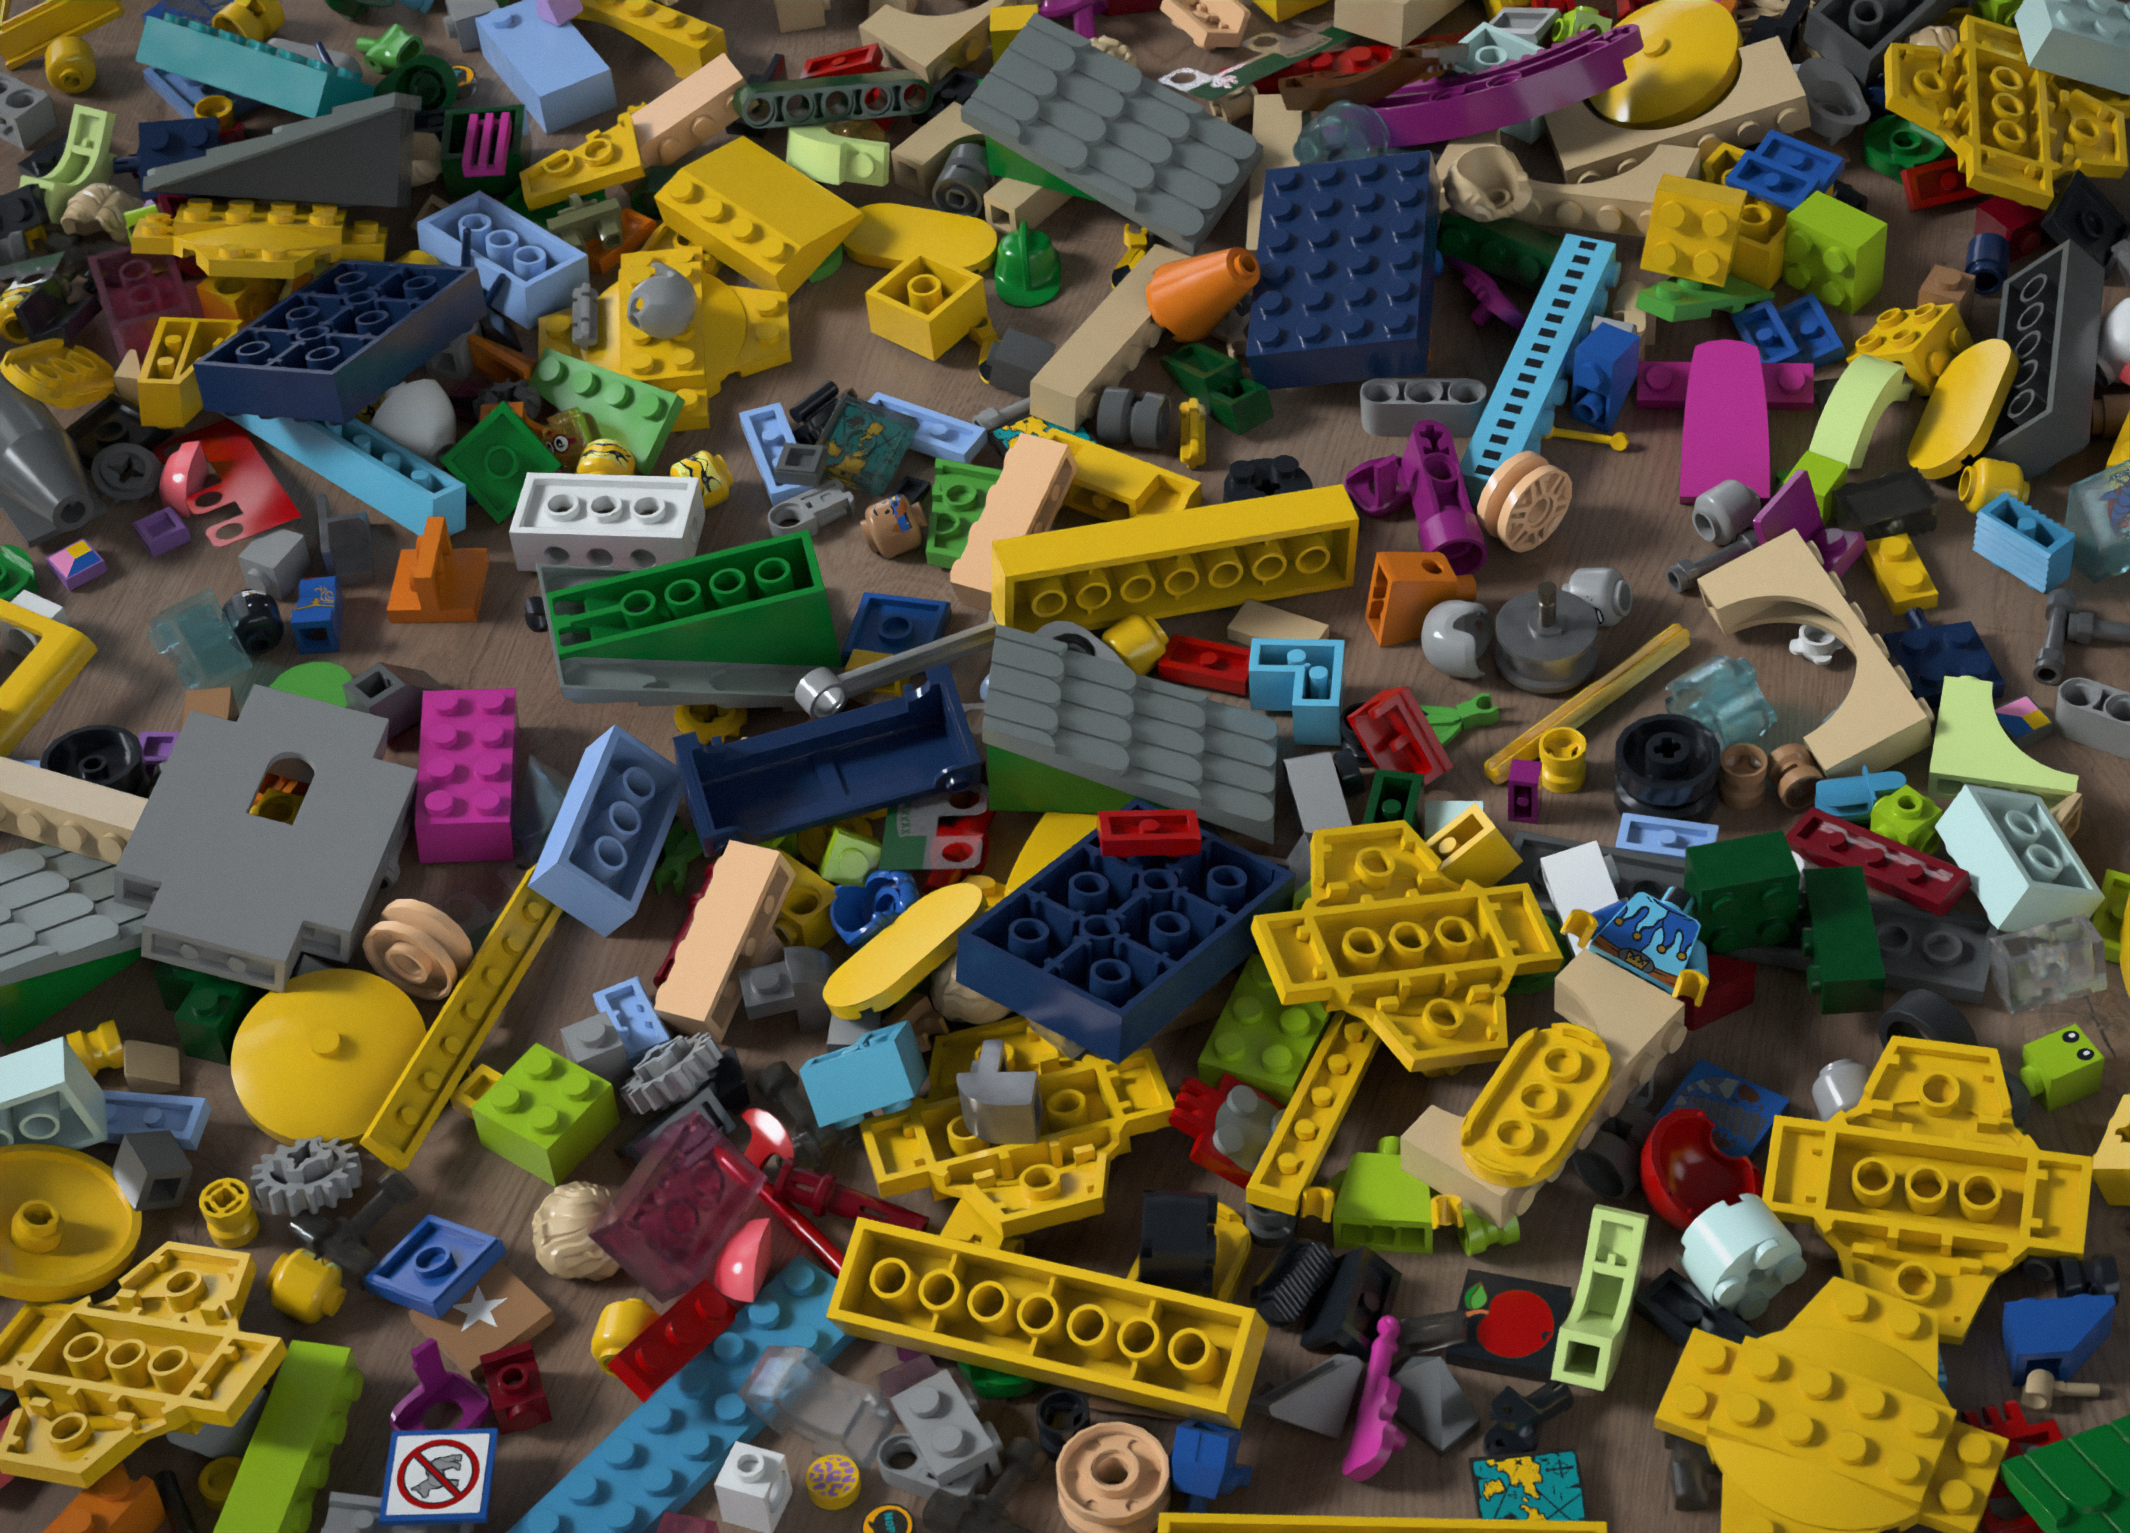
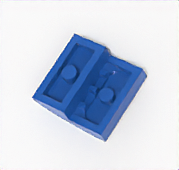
M1771 129L1755 152L1745 151L1726 177L1725 185L1746 190L1748 195L1792 212L1815 191L1818 190L1825 193L1845 169L1844 158Z
M1813 292L1775 309L1769 298L1730 316L1742 341L1758 347L1761 363H1814V369L1847 357L1843 343Z

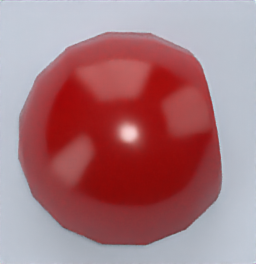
M1696 1108L1675 1109L1657 1122L1642 1148L1639 1166L1642 1187L1647 1202L1662 1220L1684 1233L1697 1217L1722 1200L1730 1207L1743 1202L1738 1196L1740 1194H1755L1761 1199L1763 1196L1760 1170L1745 1155L1736 1158L1722 1153L1712 1140V1129L1716 1125L1706 1116L1704 1110L1701 1111Z

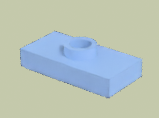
M638 976L593 993L594 1002L599 1013L607 1012L624 1044L630 1071L643 1060L644 1054L651 1048L672 1040L661 1018L655 1012L654 1005Z

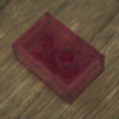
M131 245L87 257L120 362H122L130 349H136L140 364L144 363L160 317L195 318L174 255L131 253Z
M695 1110L664 1127L588 1236L662 1304L694 1289L769 1178L703 1115Z

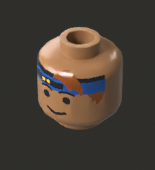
M903 494L893 495L868 506L865 511L866 519L860 521L862 531L872 553L880 552L888 559L921 546L924 538L922 529L929 526L920 502L911 505L908 498Z

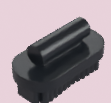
M828 380L790 408L789 413L792 419L799 423L791 429L795 440L800 444L821 446L825 443L836 427L839 418L844 416L843 412L847 404L850 403L862 407L857 400L858 395L851 387L839 394L837 385L833 381Z
M1307 1238L1290 1241L1253 1285L1250 1292L1251 1308L1256 1309L1267 1325L1272 1328L1284 1327L1296 1321L1297 1317L1300 1316V1312L1307 1306V1302L1317 1292V1289L1321 1288V1285L1325 1284V1281L1336 1271L1337 1268L1333 1264L1336 1262V1257L1324 1242H1316Z

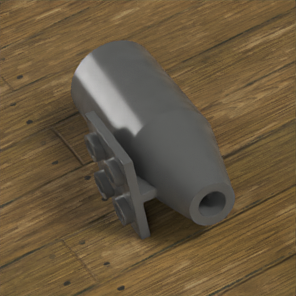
M0 370V489L2 491L0 492V509L28 547L32 548L66 531L76 530L92 519L107 513L108 510L104 502L87 482L76 444L43 402L19 390L4 377Z

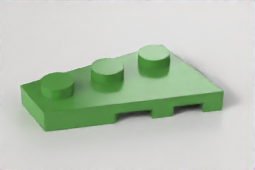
M1730 274L1724 287L1673 276L1639 291L1635 308L1670 322H1679L1711 317L1712 309L1726 310L1734 314L1743 311L1745 304L1756 305L1769 298L1773 303L1775 292Z
M936 458L935 484H933L932 514L929 517L926 545L928 565L952 569L954 562L961 558L968 544L970 528L974 522L979 521L986 506L987 493L990 487L997 483L1003 470Z

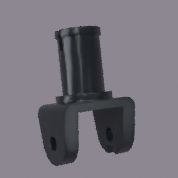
M1550 1379L1545 1385L1526 1397L1521 1396L1508 1385L1491 1404L1490 1419H1494L1497 1423L1485 1434L1482 1446L1485 1455L1488 1458H1498L1497 1461H1501L1507 1457L1527 1456L1534 1453L1538 1447L1543 1424L1572 1408L1574 1398L1568 1385L1564 1384L1561 1388L1554 1391L1555 1388L1561 1385V1382Z

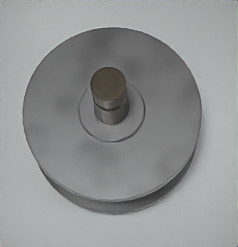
M1545 581L1538 585V590L1519 594L1500 609L1496 618V636L1498 639L1496 664L1500 673L1510 683L1530 692L1558 693L1577 687L1585 682L1594 672L1598 659V650L1595 643L1598 636V619L1593 608L1585 600L1572 593L1557 590L1553 582Z

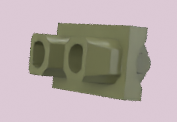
M574 193L568 195L570 207L557 211L558 217L547 220L550 233L585 254H588L585 242L599 238L603 249L609 250L623 244L621 208L616 197L599 203L596 199L582 203L579 194Z

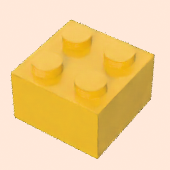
M1663 173L1655 192L1640 269L1724 287L1731 270L1748 191Z
M921 248L916 250L865 292L871 332L934 362L970 332L969 328L971 326L976 327L983 321V316H988L983 277Z

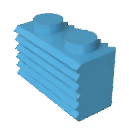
M2010 492L2000 494L1978 511L1976 515L1978 519L1975 522L1977 526L1974 529L1976 530L1974 534L1976 538L1973 542L1975 545L1972 550L1990 560L1994 566L2005 569L2026 582L2030 588L2039 590L2043 594H2048L2070 577L2075 532H2068L2067 527H2061L2060 523H2053V519H2046V514H2039L2038 510H2032L2031 505L2025 506L2024 501H2017V497H2010Z

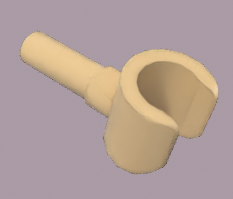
M2035 1369L2027 1376L2026 1384L2022 1387L2021 1405L2030 1411H2046L2052 1406L2053 1396L2098 1397L2100 1389L2098 1384L2054 1381L2055 1378L2049 1371Z

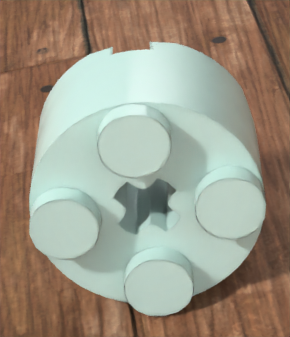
M1750 1193L1738 1195L1743 1202L1729 1207L1722 1200L1704 1211L1688 1227L1681 1239V1243L1686 1248L1683 1257L1677 1254L1679 1266L1715 1310L1723 1306L1733 1315L1739 1314L1747 1321L1759 1317L1767 1309L1769 1300L1786 1284L1798 1280L1804 1274L1807 1263L1801 1257L1802 1251L1798 1241L1759 1196Z

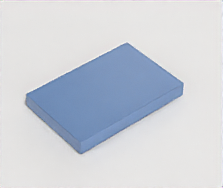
M151 66L143 71L145 82L184 119L195 118L194 106L197 102L213 95L226 96L232 101L235 111L233 119L266 104Z

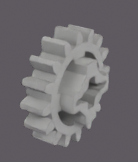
M698 1032L691 1039L688 1036L678 1035L667 1043L656 1045L644 1054L643 1060L633 1068L636 1074L627 1078L624 1081L625 1085L619 1089L620 1095L633 1114L637 1112L644 1114L651 1108L654 1111L657 1109L664 1111L673 1104L680 1101L685 1102L697 1094L701 1084L710 1078L707 1071L719 1065L718 1060L723 1057L722 1051L709 1032L705 1034Z
M317 1136L315 1139H296L295 1146L289 1148L282 1144L276 1146L277 1151L274 1155L263 1154L261 1156L262 1164L252 1166L253 1176L250 1177L255 1200L258 1199L261 1209L271 1207L272 1214L278 1215L287 1209L290 1210L291 1217H296L298 1214H317L319 1206L322 1205L334 1208L337 1206L339 1197L351 1198L353 1196L352 1188L361 1187L362 1185L360 1176L363 1175L359 1153L355 1152L353 1144L349 1143L342 1146L341 1139L337 1137L328 1143H324L322 1136Z

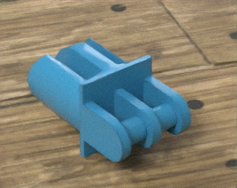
M1863 765L1862 776L1819 780L1816 783L1815 808L1855 825L1867 823L1870 830V814L1875 803L1885 795L1890 796L1906 785V777L1897 771L1869 774L1867 766Z

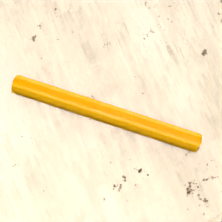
M1679 623L1669 626L1485 761L1484 774L1486 778L1491 779L1495 785L1504 783L1509 778L1512 759L1533 761L1539 757V742L1545 732L1557 727H1568L1576 730L1690 645V632Z

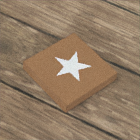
M499 1260L440 1320L412 1309L408 1311L411 1322L428 1339L436 1340L438 1348L473 1382L484 1374L480 1355L528 1342L555 1322L553 1310Z

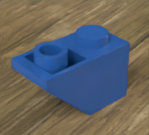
M1602 322L1575 348L1570 418L1607 433L1613 428L1638 372L1640 336Z
M2079 1294L2067 1298H2024L2019 1301L2005 1302L2001 1338L2012 1387L2024 1386L2027 1376L2035 1369L2047 1370L2053 1374L2054 1381H2064L2067 1383L2110 1336L2115 1309L2114 1295L2093 1296L2091 1294Z

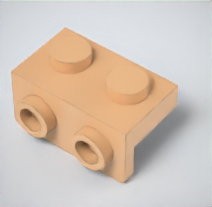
M1162 0L1160 10L1172 19L1174 26L1187 32L1194 39L1193 42L1197 46L1206 50H1214L1216 47H1239L1251 15L1250 10L1238 0Z

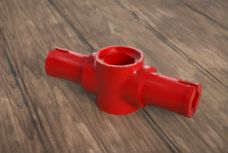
M974 793L962 817L957 818L951 826L941 824L936 829L930 851V860L934 869L922 888V897L940 888L958 884L969 873L980 875L984 870L990 848V839L986 830L997 812L989 811L988 793Z

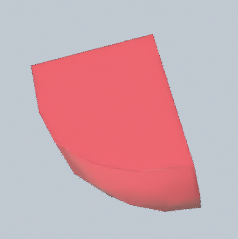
M200 441L181 444L180 449L169 456L160 477L159 497L163 507L172 506L179 517L188 519L192 512L185 503V499L190 494L202 490L209 475V469Z
M770 1218L747 1222L744 1228L733 1233L725 1242L717 1259L714 1285L720 1293L734 1300L754 1303L772 1265Z

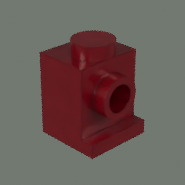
M531 1341L479 1356L501 1436L515 1431H526L536 1425L552 1421Z

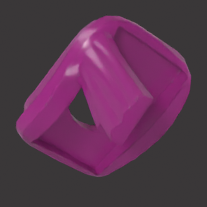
M1042 0L1038 11L1039 15L1047 19L1074 18V32L1087 39H1091L1093 37L1097 38L1094 16L1108 9L1109 0Z
M1392 454L1388 457L1372 459L1360 464L1347 474L1344 480V487L1354 504L1364 514L1371 518H1381L1412 503L1401 463L1402 457ZM1374 481L1375 495L1372 494L1368 488L1370 484ZM1397 482H1399L1402 487L1396 490Z
M429 1338L426 1342L411 1350L414 1362L412 1367L421 1384L395 1406L390 1415L391 1429L393 1431L427 1430L423 1425L425 1414L431 1407L443 1402L455 1403L463 1410L462 1420L453 1429H478L492 1409L490 1398L462 1375L445 1371L436 1340Z

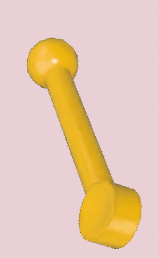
M1553 426L1548 437L1542 436L1543 439H1551L1555 436L1609 444L1616 451H1623L1629 444V438L1623 432H1617L1613 436L1555 428Z

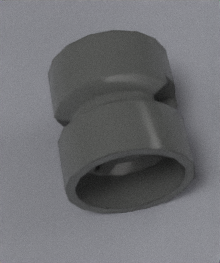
M966 143L958 145L952 150L932 190L933 202L940 211L976 217L980 213L984 205L983 195L993 187L997 179L996 175L989 174L987 149L977 144Z
M1107 386L1101 397L1097 417L1099 440L1125 445L1132 439L1135 446L1161 450L1167 439L1170 426L1171 400L1169 395L1143 391L1139 397H1136L1132 389Z
M1628 1103L1624 1104L1616 1116H1609L1599 1127V1131L1595 1133L1590 1144L1583 1150L1578 1149L1573 1155L1574 1167L1582 1181L1593 1192L1605 1199L1613 1201L1623 1200L1641 1181L1639 1172L1641 1151L1649 1133L1655 1127L1658 1120L1641 1107Z

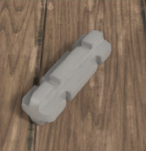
M582 283L581 288L573 290L572 341L575 344H579L582 350H588V346L595 345L598 340V293L596 289L590 288L589 283Z

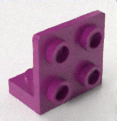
M1798 469L1753 519L1754 531L1760 546L1795 528L1805 543L1810 540L1815 543L1823 557L1824 565L1822 567L1826 573L1834 571L1839 579L1867 548L1862 532L1846 531L1839 528H1824L1807 470Z

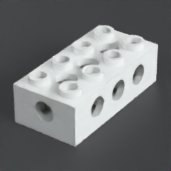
M527 472L509 530L517 570L537 571L536 564L647 569L695 557L706 517L699 477Z

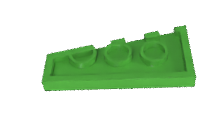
M548 348L544 349L528 383L529 386L537 387L539 395L597 439L616 440L625 445L633 453L636 461L635 468L646 476H650L685 403V400L675 393Z

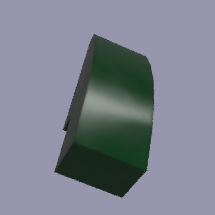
M1191 341L1159 357L1160 365L1189 398H1197L1198 403L1205 406V413L1232 432L1241 435L1274 418L1267 387L1244 377L1238 360L1196 341Z

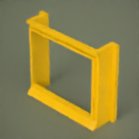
M0 0V54L6 60L5 66L11 71L45 54L48 46L56 39L69 36L78 38L123 16L124 4L120 0H47L8 20L11 0Z

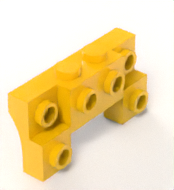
M1053 427L1042 437L1068 444L1079 467L1060 508L1066 505L1110 522L1197 508L1203 502L1201 482Z

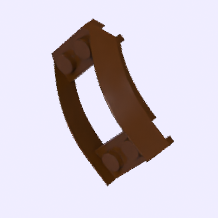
M1437 41L1392 49L1391 59L1370 71L1346 73L1326 70L1278 79V88L1286 110L1321 112L1350 110L1376 102L1404 87L1409 82L1412 84L1419 79L1427 82L1434 77L1438 79L1449 70H1454L1458 62L1468 60L1469 43Z

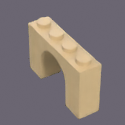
M953 102L891 151L896 184L926 198L932 193L933 187L955 147L970 143L986 148L985 134L962 122L960 109L963 105ZM1003 178L983 195L986 222L995 231L1003 235L1019 230L1021 221H1026L1029 228L1034 229L1072 198L1073 195Z

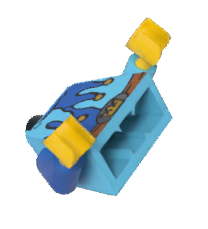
M1675 886L1669 887L1661 901L1645 892H1638L1628 902L1617 901L1591 913L1582 909H1574L1570 912L1560 933L1563 935L1565 933L1576 935L1579 938L1577 946L1581 949H1585L1588 942L1593 939L1590 943L1589 951L1598 954L1663 990L1674 999H1677L1679 995H1685L1695 1001L1694 1006H1701L1709 983L1706 946L1697 939L1701 928L1700 923L1687 915L1694 905V899L1687 891Z

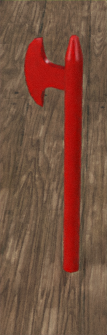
M759 1108L747 1109L741 1116L751 1129V1142L745 1153L742 1154L736 1148L722 1141H717L714 1148L722 1163L839 1277L845 1255L790 1201L786 1199L781 1203L772 1199L774 1185L762 1174L763 1169L773 1155L778 1154L785 1160L788 1157L794 1158L793 1142L787 1129L779 1119L768 1111Z

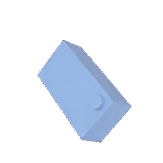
M522 0L504 8L494 9L488 14L475 19L483 57L521 104H525L526 110L547 135L618 107L611 69L569 20L557 26L537 17L536 0Z
M477 191L417 222L419 250L434 255L446 266H461L463 230L470 228V267L478 268L484 298L498 275L505 273L507 278L491 307L528 330L539 324L540 317L570 308L573 305V290L581 288L582 283L590 284L587 254L481 191Z
M616 724L586 748L528 887L603 937H607L633 917L637 912L683 796L677 766Z

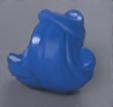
M902 869L875 871L866 880L865 887L839 884L834 889L837 897L833 899L830 906V920L832 927L843 938L846 945L859 951L910 906L920 900L916 881L908 871Z

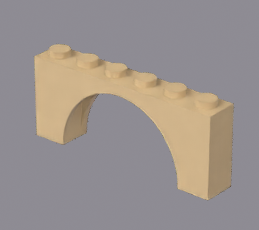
M989 0L973 9L941 16L911 14L885 4L859 25L862 45L879 43L884 55L881 65L914 71L933 88L954 66L963 69L992 45L990 7L1038 4L1039 6L1042 0Z
M1779 36L1739 48L1742 70L1733 91L1712 111L1679 126L1659 130H1632L1617 127L1602 121L1592 114L1582 100L1544 114L1543 118L1548 140L1565 183H1591L1623 174L1644 162L1651 156L1659 144L1700 148V161L1708 159L1723 142L1743 148L1762 142L1771 129L1782 134H1788L1810 127L1811 121L1806 94Z
M1499 128L1450 140L1435 166L1441 185L1439 214H1443L1444 210L1451 207L1447 204L1444 195L1445 189L1442 184L1452 161L1467 150L1478 146L1501 145ZM1659 144L1651 156L1637 167L1618 176L1597 182L1552 184L1528 178V182L1533 190L1531 200L1522 212L1510 215V217L1527 224L1646 237L1656 188L1663 173L1701 181L1700 148Z
M1795 528L1698 578L1697 582L1705 607L1725 637L1737 631L1762 624L1798 623L1830 633L1843 642L1857 659V667L1848 696L1833 716L1819 728L1803 737L1806 749L1813 759V767H1816L1821 772L1825 780L1862 776L1863 765L1867 766L1869 774L1879 773L1934 744L1930 725L1935 722V718L1929 705L1923 697L1915 700L1910 692L1913 689L1904 669L1900 665L1892 667L1887 660L1890 658L1889 651L1878 633L1873 635L1868 633L1865 628L1868 626L1867 620L1856 602L1847 603L1843 597L1846 595L1845 589L1834 571L1826 573L1822 567L1824 565L1823 557L1812 540L1805 543Z
M1587 948L1583 949L1555 977L1554 1011L1565 1017L1572 1024L1588 1028L1601 1037L1607 1045V1052L1612 1058L1613 1077L1607 1094L1559 1168L1545 1180L1525 1187H1503L1481 1179L1468 1168L1461 1154L1460 1130L1465 1117L1454 1115L1434 1105H1431L1400 1137L1401 1170L1443 1195H1457L1461 1197L1463 1207L1501 1230L1515 1215L1521 1216L1528 1210L1536 1192L1547 1181L1551 1183L1559 1177L1567 1159L1577 1149L1583 1150L1590 1144L1598 1126L1608 1116L1614 1117L1620 1112L1625 1104L1627 1095L1638 1084H1646L1654 1074L1659 1061L1668 1052L1671 1054L1676 1052L1686 1037L1687 1028L1684 1026V1002L1672 998L1670 994L1598 954L1589 951Z

